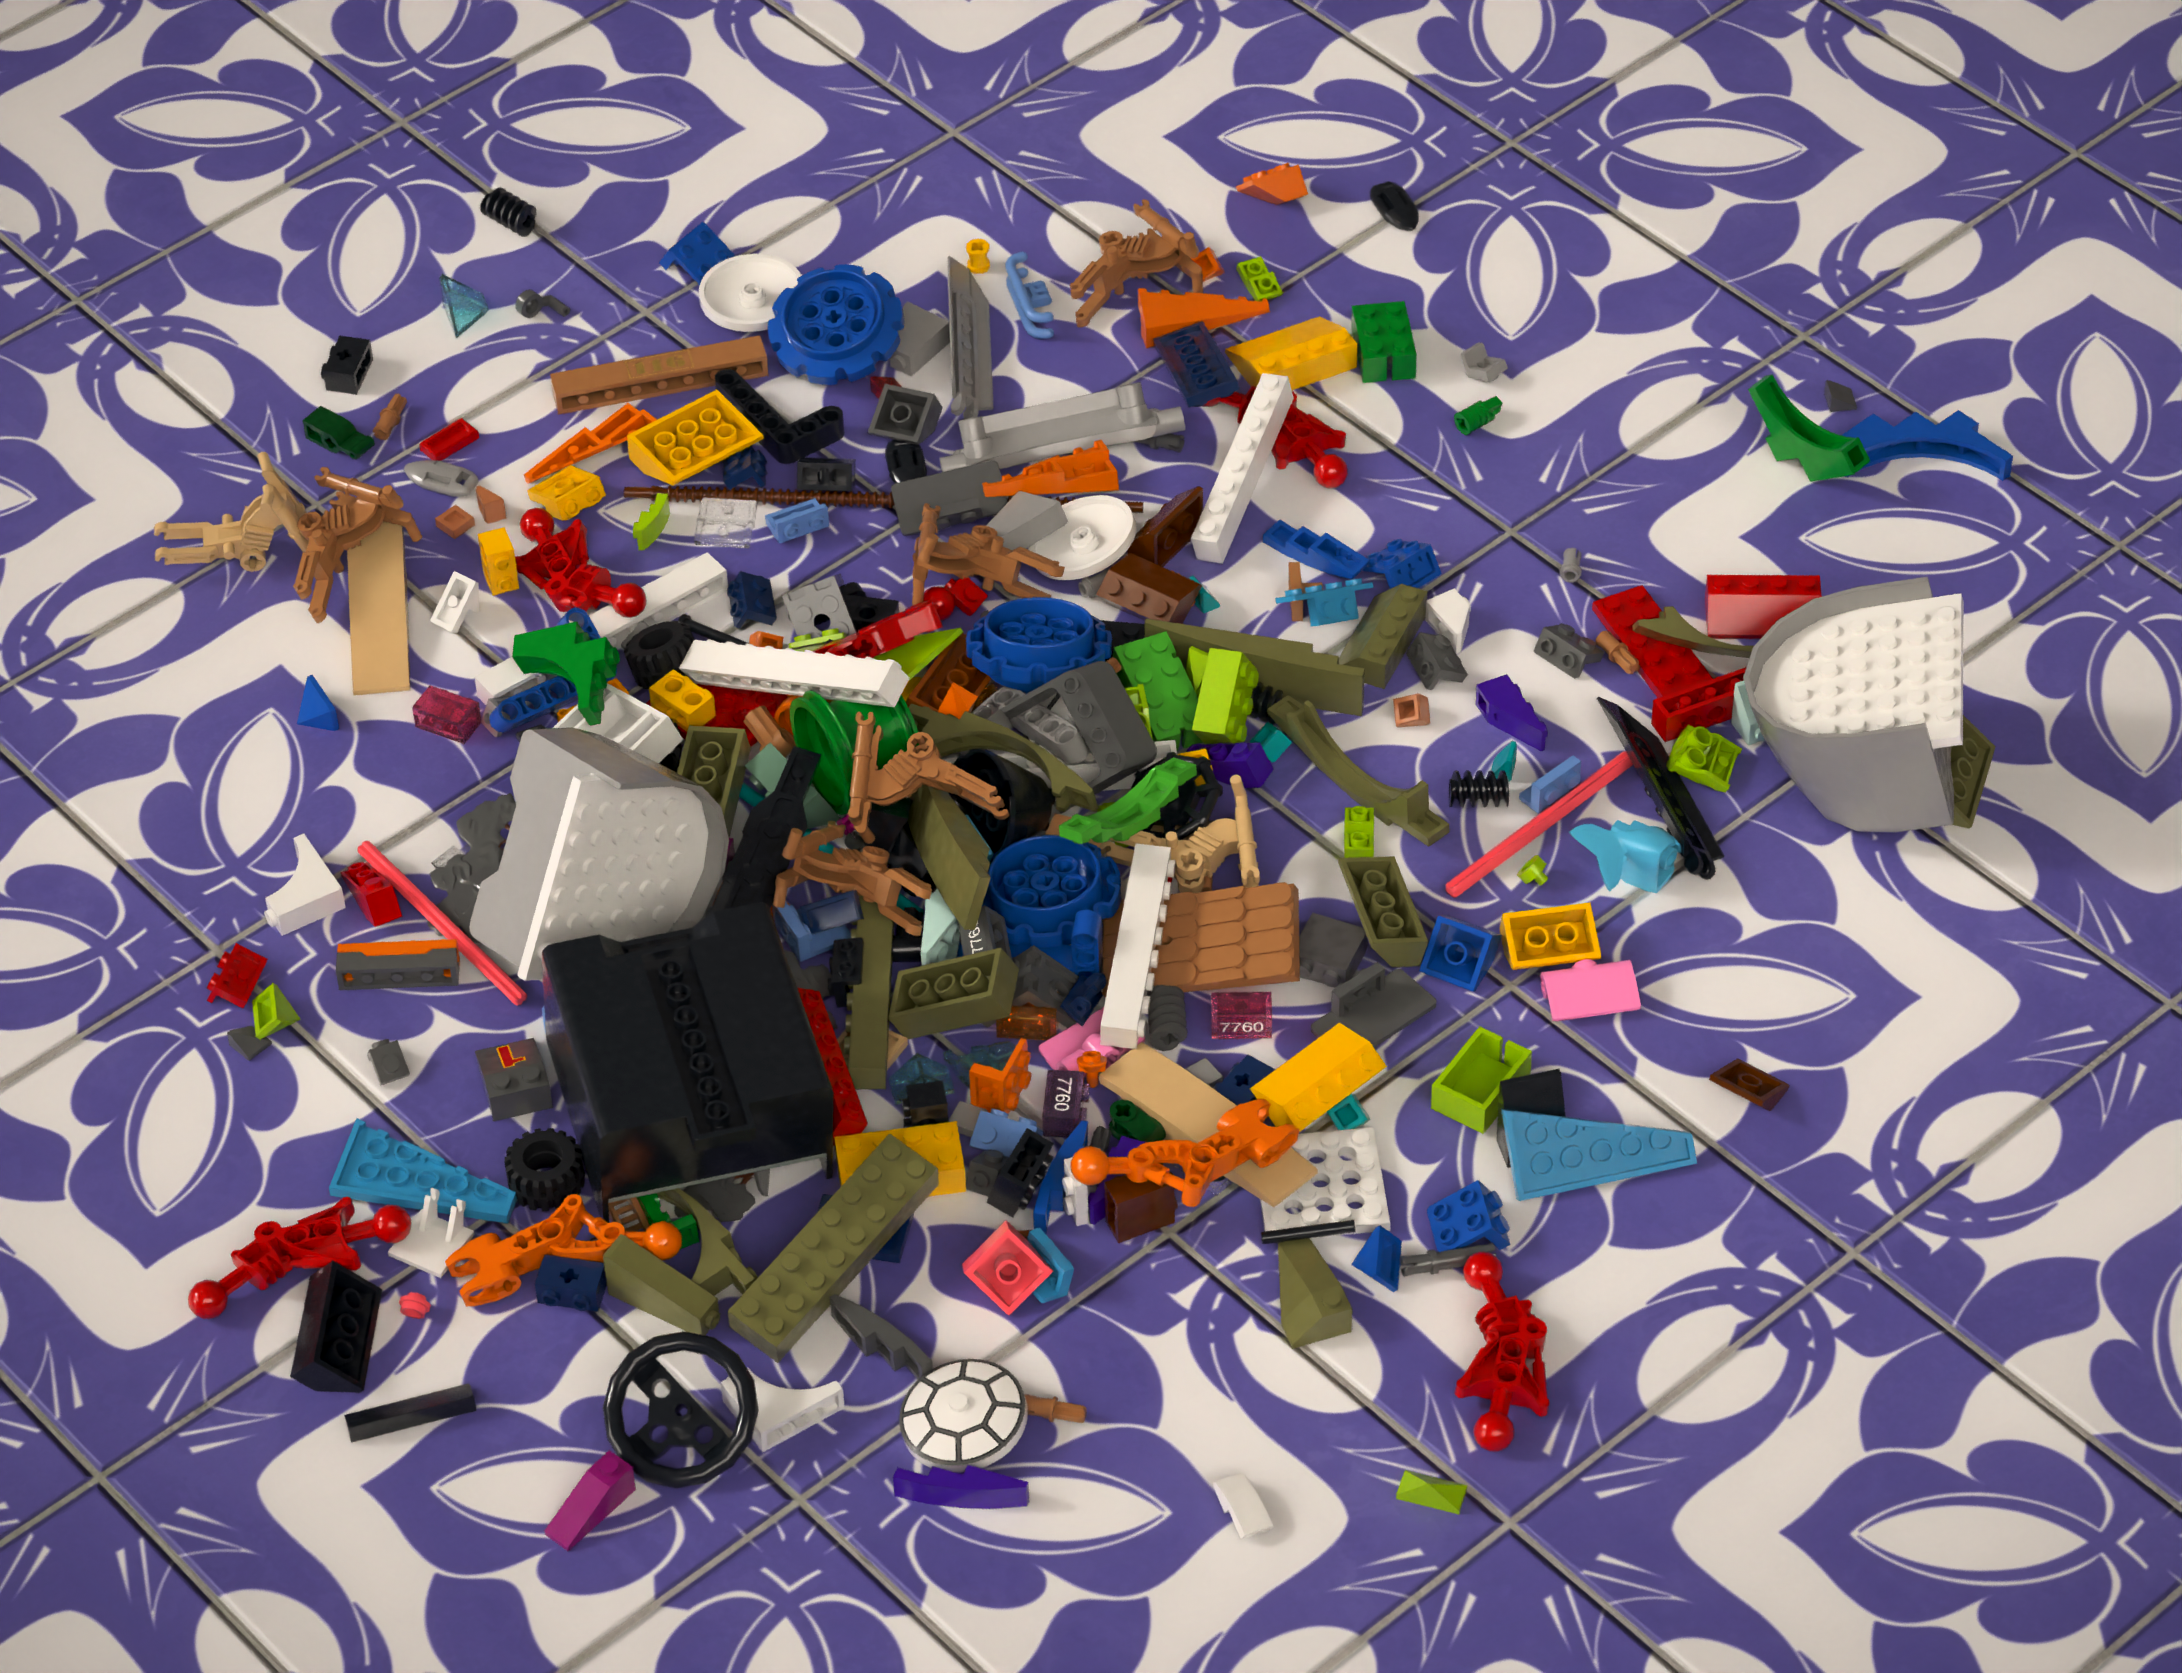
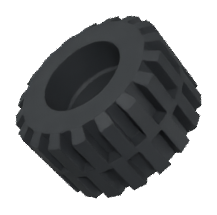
M667 621L643 629L627 642L624 648V655L639 687L649 689V687L673 669L681 675L687 676L679 667L695 639L690 627L686 623Z
M541 1128L534 1129V1133L526 1132L522 1134L521 1139L516 1138L512 1142L513 1147H508L506 1151L507 1156L504 1163L508 1187L516 1192L518 1203L523 1207L529 1205L531 1210L536 1211L537 1208H542V1211H549V1208L555 1207L557 1209L567 1196L571 1194L580 1195L581 1188L585 1184V1172L581 1148L579 1144H576L574 1137H567L566 1132L562 1130L555 1132L554 1128H547V1131H541ZM542 1168H553L548 1171H537Z

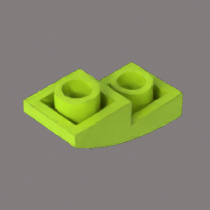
M1262 256L1237 263L1236 270L1256 301H1262L1263 298L1268 300L1282 296L1283 292L1274 273L1268 271Z
M657 493L655 503L650 504L649 512L641 511L639 521L634 522L633 538L637 539L638 550L644 551L665 528L670 516L668 494Z
M1363 806L1345 807L1344 858L1374 857V808Z

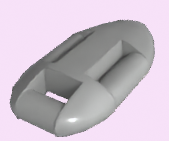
M439 460L415 461L408 463L404 467L406 475L416 485L423 489L448 496L462 497L470 495L478 484V477L472 471ZM462 479L465 480L463 485L459 484Z

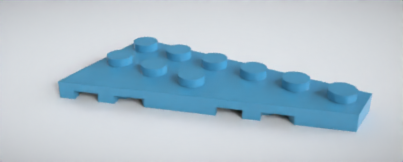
M1501 1109L1515 1195L1518 1201L1697 1164L1693 1135L1687 1131Z
M356 1118L329 1186L330 1196L350 1197L353 1200L398 1205L404 1208L421 1210L424 1206L425 1195L431 1196L430 1189L435 1188L440 1192L437 1201V1213L450 1215L452 1205L457 1207L456 1201L461 1199L466 1202L464 1217L509 1223L517 1201L516 1192L489 1179L474 1177L468 1173L467 1169L459 1165L455 1168L445 1163V1159L407 1141L399 1142L389 1137L388 1132L381 1129L377 1131L366 1126L364 1121Z

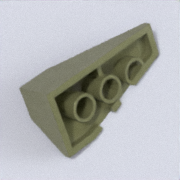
M1311 1239L1279 1242L1281 1326L1291 1348L1295 1349L1352 1332V1307L1341 1284Z

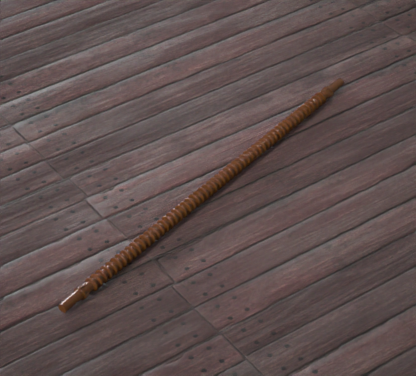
M671 485L668 488L651 486V488L624 487V498H651L652 501L656 500L657 493L668 494L669 502L672 499H676V502H679L680 499H683L684 502L691 499L694 503L698 499L700 503H703L704 500H707L708 503H711V500H715V503L723 500L724 504L727 501H731L732 504L735 501H739V504H742L743 501H747V504L754 501L757 505L761 501L764 505L767 502H770L771 505H774L775 502H778L779 505H782V502H786V505L789 506L791 502L797 505L798 503L816 498L820 505L825 503L827 507L830 504H834V507H837L838 504H841L842 507H845L846 504H849L850 507L857 504L860 508L864 504L866 508L869 505H873L874 508H877V505H881V508L889 505V508L892 509L895 505L892 492L886 495L884 491L881 495H878L876 491L873 494H870L869 491H866L865 494H862L861 491H858L857 494L850 491L847 494L846 491L830 493L827 490L826 493H822V490H818V493H815L814 490H810L808 493L806 490L799 492L798 489H795L794 492H791L790 489L783 492L780 488L776 492L774 488L771 491H767L766 488H763V491H759L758 488H755V491H751L749 487L744 491L742 487L739 490H735V488L728 490L727 487L720 490L718 486L715 490H712L710 486L706 490L703 486H700V489H696L695 486H692V489H688V486L680 489L679 485L675 489ZM1009 496L1007 498V502H1009L1012 496ZM1056 497V500L1060 501L1062 506L1076 500V498L1073 497L1072 500H1068L1067 497H1064V500H1060L1059 497ZM1125 502L1132 513H1143L1144 502Z

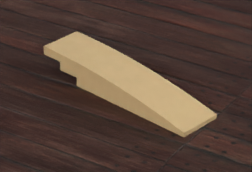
M383 521L375 532L361 540V546L358 547L356 545V548L352 549L349 547V550H347L354 695L410 690L407 571L403 526Z
M1143 1042L1137 1045V1049H1132L1109 1066L1105 1072L1099 1074L1100 1084L1121 1096L1122 1100L1133 1102L1135 1106L1147 1115L1160 1122L1166 1132L1165 1140H1190L1194 1143H1199L1219 1132L1217 1124L1220 1118L1227 1111L1237 1106L1202 1080ZM1290 1148L1276 1162L1265 1168L1258 1167L1250 1159L1223 1176L1272 1207H1276L1318 1174V1170L1293 1148Z

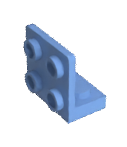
M786 901L784 908L775 907L772 904L776 928L800 962L833 949L834 940L851 938V933L845 925L811 935L810 929L804 924L800 909L796 910L793 905H788Z

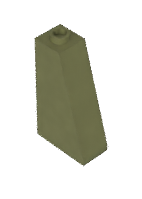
M620 1234L604 1253L603 1260L609 1295L687 1332L706 1335L710 1329L713 1330L718 1325L721 1315L719 1313L717 1297L628 1237Z

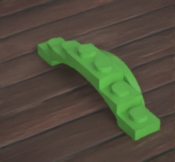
M1173 757L1162 765L1153 767L1135 787L1112 805L1088 816L1075 814L1071 819L1059 825L1060 837L1069 839L1076 844L1087 843L1090 839L1098 843L1107 842L1110 838L1122 842L1128 840L1134 834L1148 828L1149 825L1161 819L1160 808L1165 807L1169 802L1179 797L1178 786L1183 785L1186 781L1197 775L1196 764Z

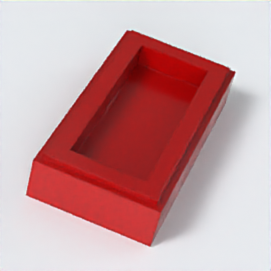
M461 418L419 443L420 451L431 460L442 461L479 439V432Z

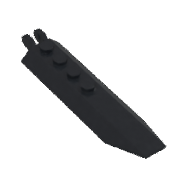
M1598 697L1597 700L1645 785V792L1653 799L1656 805V812L1664 819L1668 826L1666 828L1667 832L1681 844L1680 854L1685 858V868L1691 874H1700L1699 876L1703 879L1713 878L1716 872L1713 861L1723 858L1724 854L1680 775L1675 771H1669L1666 767L1669 756L1659 738L1619 705Z

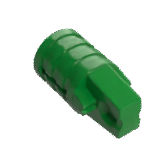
M1497 396L1484 402L1480 400L1454 415L1455 425L1462 434L1468 435L1493 421L1495 415L1500 412L1503 403Z

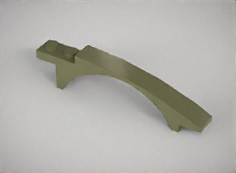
M1673 606L1664 607V611L1659 612V618L1637 620L1632 626L1633 632L1658 641L1704 653L1750 658L1754 647L1729 644L1708 637L1691 626Z
M1287 695L1267 709L1268 714L1284 733L1322 772L1361 806L1374 808V816L1387 826L1393 823L1397 824L1428 847L1450 832L1449 823L1429 810V793L1426 782L1421 780L1414 787L1399 789L1385 785L1370 777L1355 765L1336 744L1321 721L1314 704L1307 700L1302 705Z
M910 704L909 710L918 732L927 733L932 737L941 757L975 748L1014 753L1033 762L1046 774L1051 782L1052 794L1056 796L1057 810L1066 812L1070 804L1094 812L1099 808L1093 789L1079 775L1047 750L1007 727L967 711L958 719L951 714L945 715L933 711L926 706L921 707Z
M680 1188L658 1192V1198L675 1205L686 1215L691 1214L701 1233L702 1248L700 1260L691 1280L714 1296L731 1284L743 1295L758 1276L750 1266L747 1268L743 1266L742 1260L735 1250L731 1233L697 1200Z

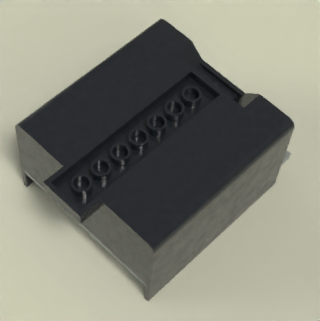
M758 902L713 911L694 927L623 942L598 934L553 943L543 949L542 968L546 1041L577 1143L581 1148L584 1166L600 1217L609 1223V1203L818 1158L820 1159L826 1179L832 1178L834 1092L768 904Z

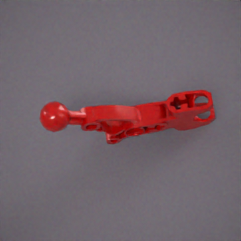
M930 587L924 592L923 602L912 605L903 612L896 613L866 626L848 637L825 644L813 650V652L818 654L829 652L837 656L848 654L864 659L865 657L874 658L915 639L914 636L918 634L928 633L943 627L941 621L946 620L953 613L955 607L954 597L944 587Z

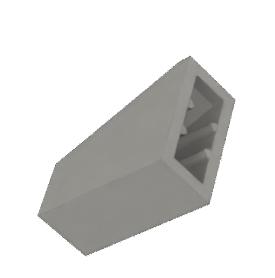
M907 301L903 307L904 328L898 330L901 341L896 351L890 357V366L912 377L950 343L949 321Z
M1018 491L986 526L995 529L997 536L1004 538L1003 547L1014 550L1018 547L1028 548L1065 526L1068 520L1060 501Z

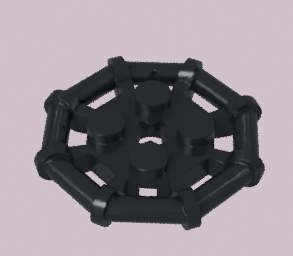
M1169 752L1165 758L1145 770L1137 771L1134 774L1135 780L1131 789L1153 767L1162 765L1173 757L1196 764L1197 775L1186 781L1183 785L1178 786L1179 797L1169 802L1165 807L1160 808L1161 819L1149 825L1148 828L1141 830L1151 833L1157 838H1166L1168 832L1174 831L1177 833L1178 840H1183L1197 831L1198 827L1204 828L1209 825L1208 821L1218 797L1223 794V786L1218 783L1210 767L1211 762L1206 757L1195 758ZM1202 775L1206 784L1197 786L1195 779ZM1201 797H1206L1198 813L1195 810ZM1154 825L1164 826V833L1151 831Z

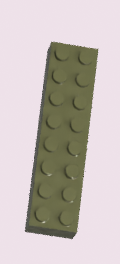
M889 1133L728 1310L729 1327L779 1363L830 1306V1297L834 1294L839 1296L939 1185L938 1168Z

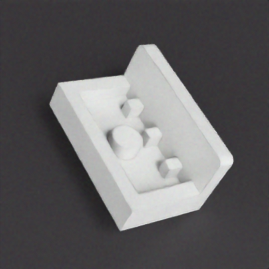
M1071 1157L1064 1159V1178H1062L1065 1197L1063 1198V1205L1068 1216L1072 1215L1076 1226L1088 1223V1196L1090 1192L1096 1191V1185H1085L1074 1178L1070 1167L1073 1158Z

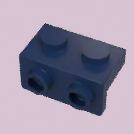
M751 445L723 460V482L729 490L752 476L761 488L766 485L767 471L765 464H767V461L760 450L755 451Z
M740 571L727 588V596L730 599L731 605L730 614L733 617L734 627L740 629L747 619L772 626L777 619L770 579Z

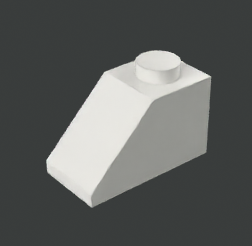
M1455 588L1426 600L1425 621L1437 634L1449 639L1456 654L1461 653L1468 630L1469 612L1471 611L1470 603Z

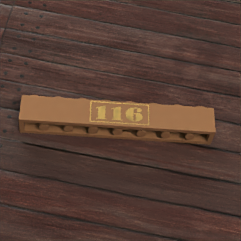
M759 335L551 373L550 378L552 394L559 415L715 386V375L723 369L736 371L744 380L769 375L767 355Z

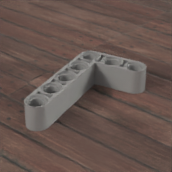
M1004 686L971 712L1010 730L1013 727L1069 764L1080 763L1089 754V748L1077 728L1040 703L1009 719L1001 708L1026 695L1020 690ZM969 750L960 752V754L965 755L969 752Z

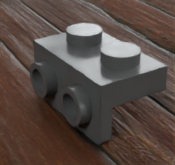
M1563 623L1543 627L1534 648V653L1569 676L1579 678L1585 664L1601 662L1605 652L1596 647V643L1593 640L1574 633L1575 629Z
M1419 632L1406 652L1422 683L1428 690H1433L1439 679L1462 683L1468 675L1461 664L1460 658L1453 650L1451 642L1443 635Z

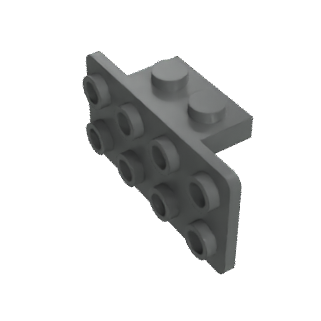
M992 460L893 484L891 491L901 533L904 536H910L921 532L919 526L922 523V511L925 503L929 504L930 508H935V506L941 507L939 519H937L938 530L996 515L1008 503L1006 496L985 497L982 483L987 482L990 484L1002 481L998 463Z
M1376 962L1370 967L1359 971L1356 976L1347 982L1335 987L1332 991L1331 1012L1312 1023L1311 1032L1319 1038L1333 1026L1341 1023L1370 1041L1375 1048L1436 1007L1437 1001L1403 970L1396 969L1385 976V968Z

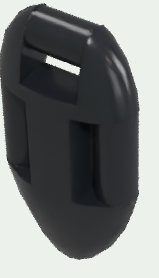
M1388 181L1374 185L1371 188V201L1385 221L1404 231H1412L1416 228L1419 222L1417 206L1400 185Z
M891 440L887 444L885 458L889 476L894 484L927 476L926 463L920 444L917 445L898 440Z

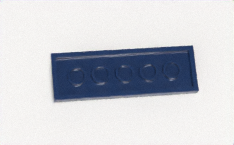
M1203 321L1153 338L1155 348L1188 408L1203 406L1209 400L1218 397L1225 398L1232 395L1233 392L1240 390L1236 377Z

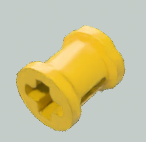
M973 239L966 244V251L969 254L967 268L971 273L982 274L990 269V261L987 258L990 247L986 240Z

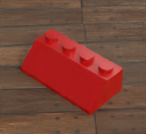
M1707 575L1705 590L1707 636L1721 639H1761L1777 620L1809 601L1822 597L1820 575Z

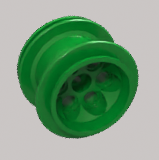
M812 690L806 691L803 697H798L791 702L790 722L796 747L821 754V762L812 784L838 815L847 814L850 809V787L854 761L852 753L855 752L858 727L856 722L857 712L860 711L863 714L864 720L868 719L869 712H873L876 718L873 734L876 732L877 726H880L883 730V738L879 741L878 770L882 769L890 759L892 760L893 756L898 754L900 750L906 752L908 739L913 734L918 733L913 716L902 695L895 707L837 700L828 703L819 693Z

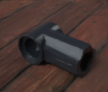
M905 907L904 911L921 921L923 926V913L916 910L915 907ZM897 924L896 935H893L892 942L893 962H921L922 931L920 936L911 935Z

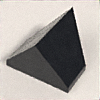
M905 797L888 806L872 803L868 827L874 834L875 840L870 844L864 842V845L878 847L891 853L901 829L909 818V810L913 800Z

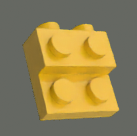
M571 465L527 490L530 500L544 505L546 511L552 517L562 521L573 518L579 514L580 510L594 506L601 501L602 497L606 496L599 476Z

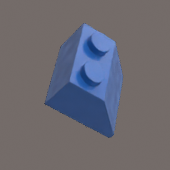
M1438 915L1419 971L1475 992L1493 964L1502 935L1450 915Z

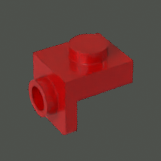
M951 578L944 586L953 595L955 605L968 616H971L988 597L970 578H959L957 581Z

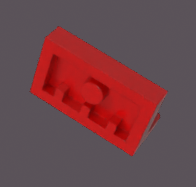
M236 943L231 953L225 951L217 965L222 970L219 975L213 974L206 989L211 991L207 1001L212 1003L217 995L244 1009L268 959Z

